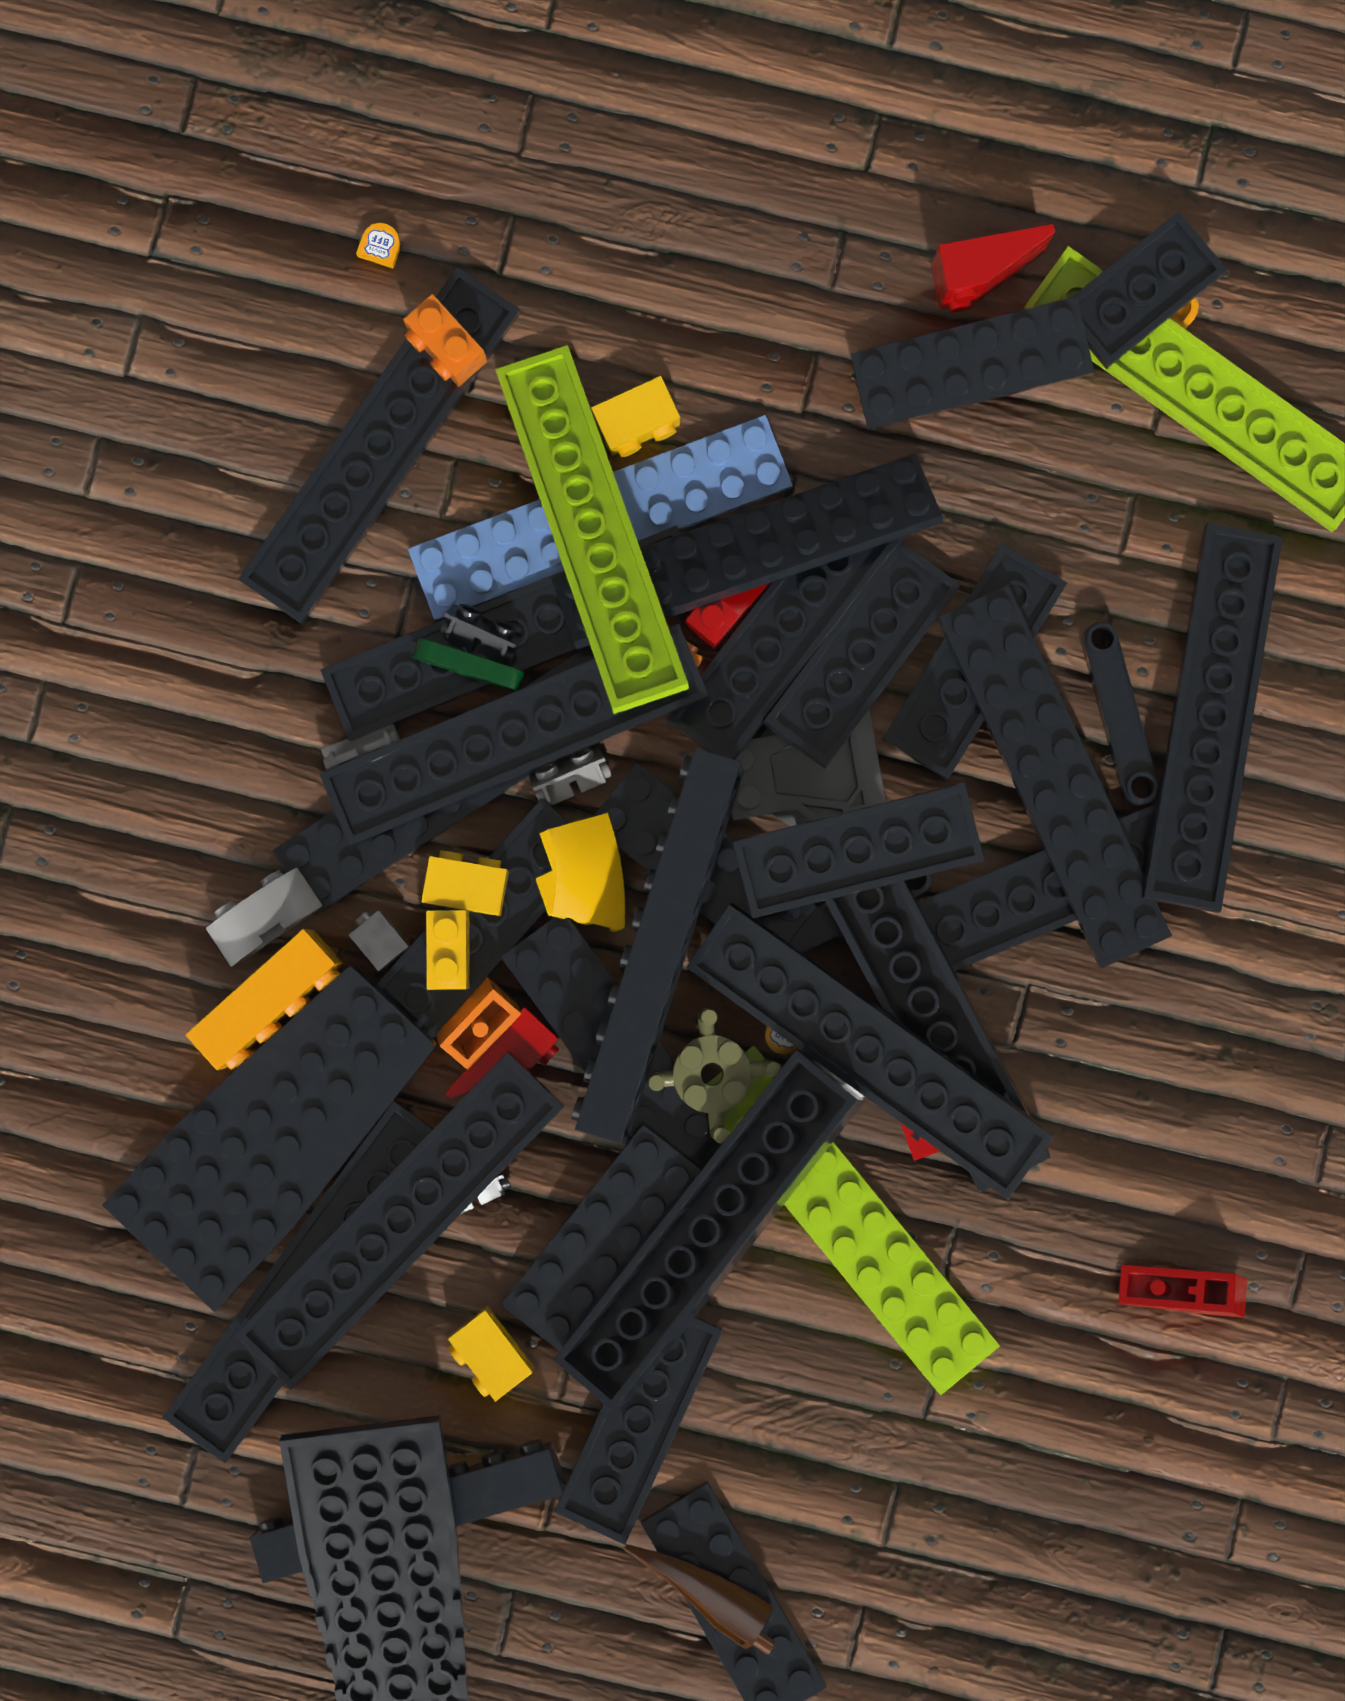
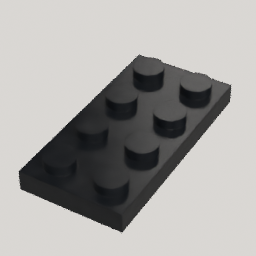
M1179 211L1073 296H1078L1089 349L1106 370L1222 277L1228 270Z

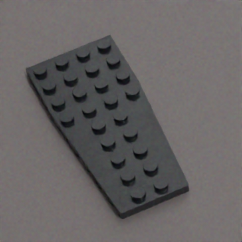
M352 965L181 1119L102 1206L215 1312L296 1226L333 1176L348 1160V1157L370 1132L377 1120L392 1104L399 1092L436 1048L437 1043L356 966Z
M440 1415L281 1435L279 1442L298 1554L309 1596L314 1601L318 1631L322 1633L326 1647L325 1657L328 1668L332 1670L336 1700L469 1701L458 1530Z

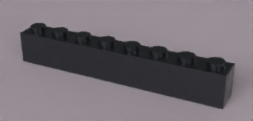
M536 1439L521 1444L519 1446L520 1451L505 1455L504 1450H499L482 1456L481 1463L468 1466L467 1461H461L449 1465L448 1470L457 1526L563 1495L567 1486L554 1442L542 1444L541 1439ZM276 1516L260 1522V1528L249 1539L262 1583L303 1572L297 1549L293 1519L283 1521L281 1516Z

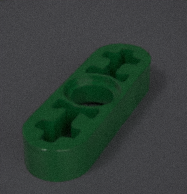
M418 638L412 655L414 659L515 692L520 690L525 675L524 672L421 638Z

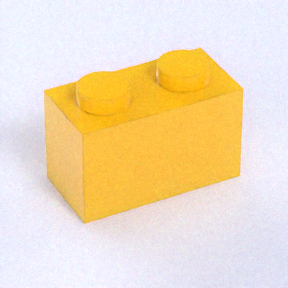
M661 376L591 407L596 426L611 457L616 454H620L621 457L629 456L642 448L641 443L651 438H654L656 442L664 440L675 434V428L680 426V415Z
M440 850L439 858L429 856L422 903L501 916L509 870L500 868L502 861L478 857L477 864L462 862L463 854Z
M426 911L427 990L470 989L469 911Z
M488 1305L452 1332L448 1338L451 1343L448 1350L460 1366H463L465 1363L475 1374L471 1378L475 1387L484 1397L490 1394L495 1402L533 1373L534 1365Z

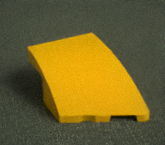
M608 813L551 828L540 833L553 871L535 879L548 915L561 919L571 918L577 923L585 925L596 924L608 927L612 932L624 929L625 890L623 872L615 834Z

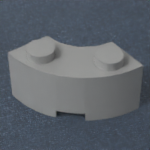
M297 867L284 875L280 870L271 873L260 882L263 888L238 904L233 900L214 912L218 919L211 923L206 930L231 967L259 952L279 936L304 922L322 907V904Z

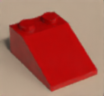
M1054 224L939 245L931 264L939 310L950 308L951 313H959L972 309V304L978 303L1044 253L1055 233Z

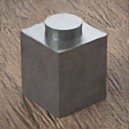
M368 910L352 923L355 930L349 934L350 938L378 971H383L411 946L383 911L378 910L373 914Z

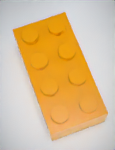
M302 929L185 1036L216 1070L238 1068L255 1053L251 1048L257 1042L260 1044L264 1041L267 1042L283 1027L280 1022L287 1015L291 1017L298 1014L312 1001L309 996L316 989L319 991L321 989L324 990L340 975L338 969L344 963L314 930Z

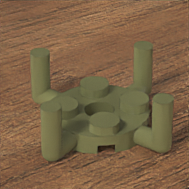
M703 1008L698 1012L700 1036L692 1039L681 1049L671 1071L650 1073L646 1079V1084L654 1091H660L663 1087L674 1086L680 1098L688 1106L697 1111L708 1113L710 1135L716 1142L722 1144L729 1136L728 1130L725 1129L723 1112L733 1108L744 1099L751 1077L768 1075L774 1078L781 1070V1066L773 1060L749 1062L746 1054L738 1044L723 1036L715 1035L714 1023L717 1021V1014L711 1009ZM708 1063H716L722 1069V1077L714 1085H707L701 1079V1070Z

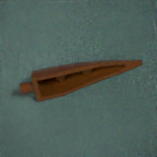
M629 1544L625 1545L623 1549L672 1585L706 1618L713 1628L745 1650L755 1646L766 1655H769L776 1641L761 1632L774 1608L772 1605L735 1583L692 1563L657 1551Z

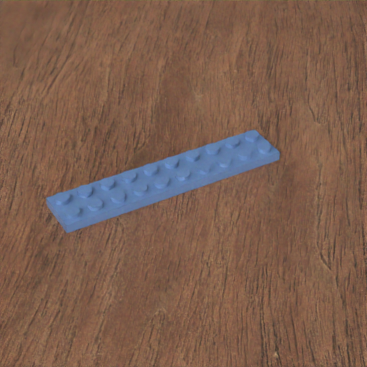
M766 415L613 472L637 541L677 525L679 531L787 491L793 487ZM540 500L408 549L435 622L446 619L444 614L453 604L458 606L459 604H467L476 607L564 571Z

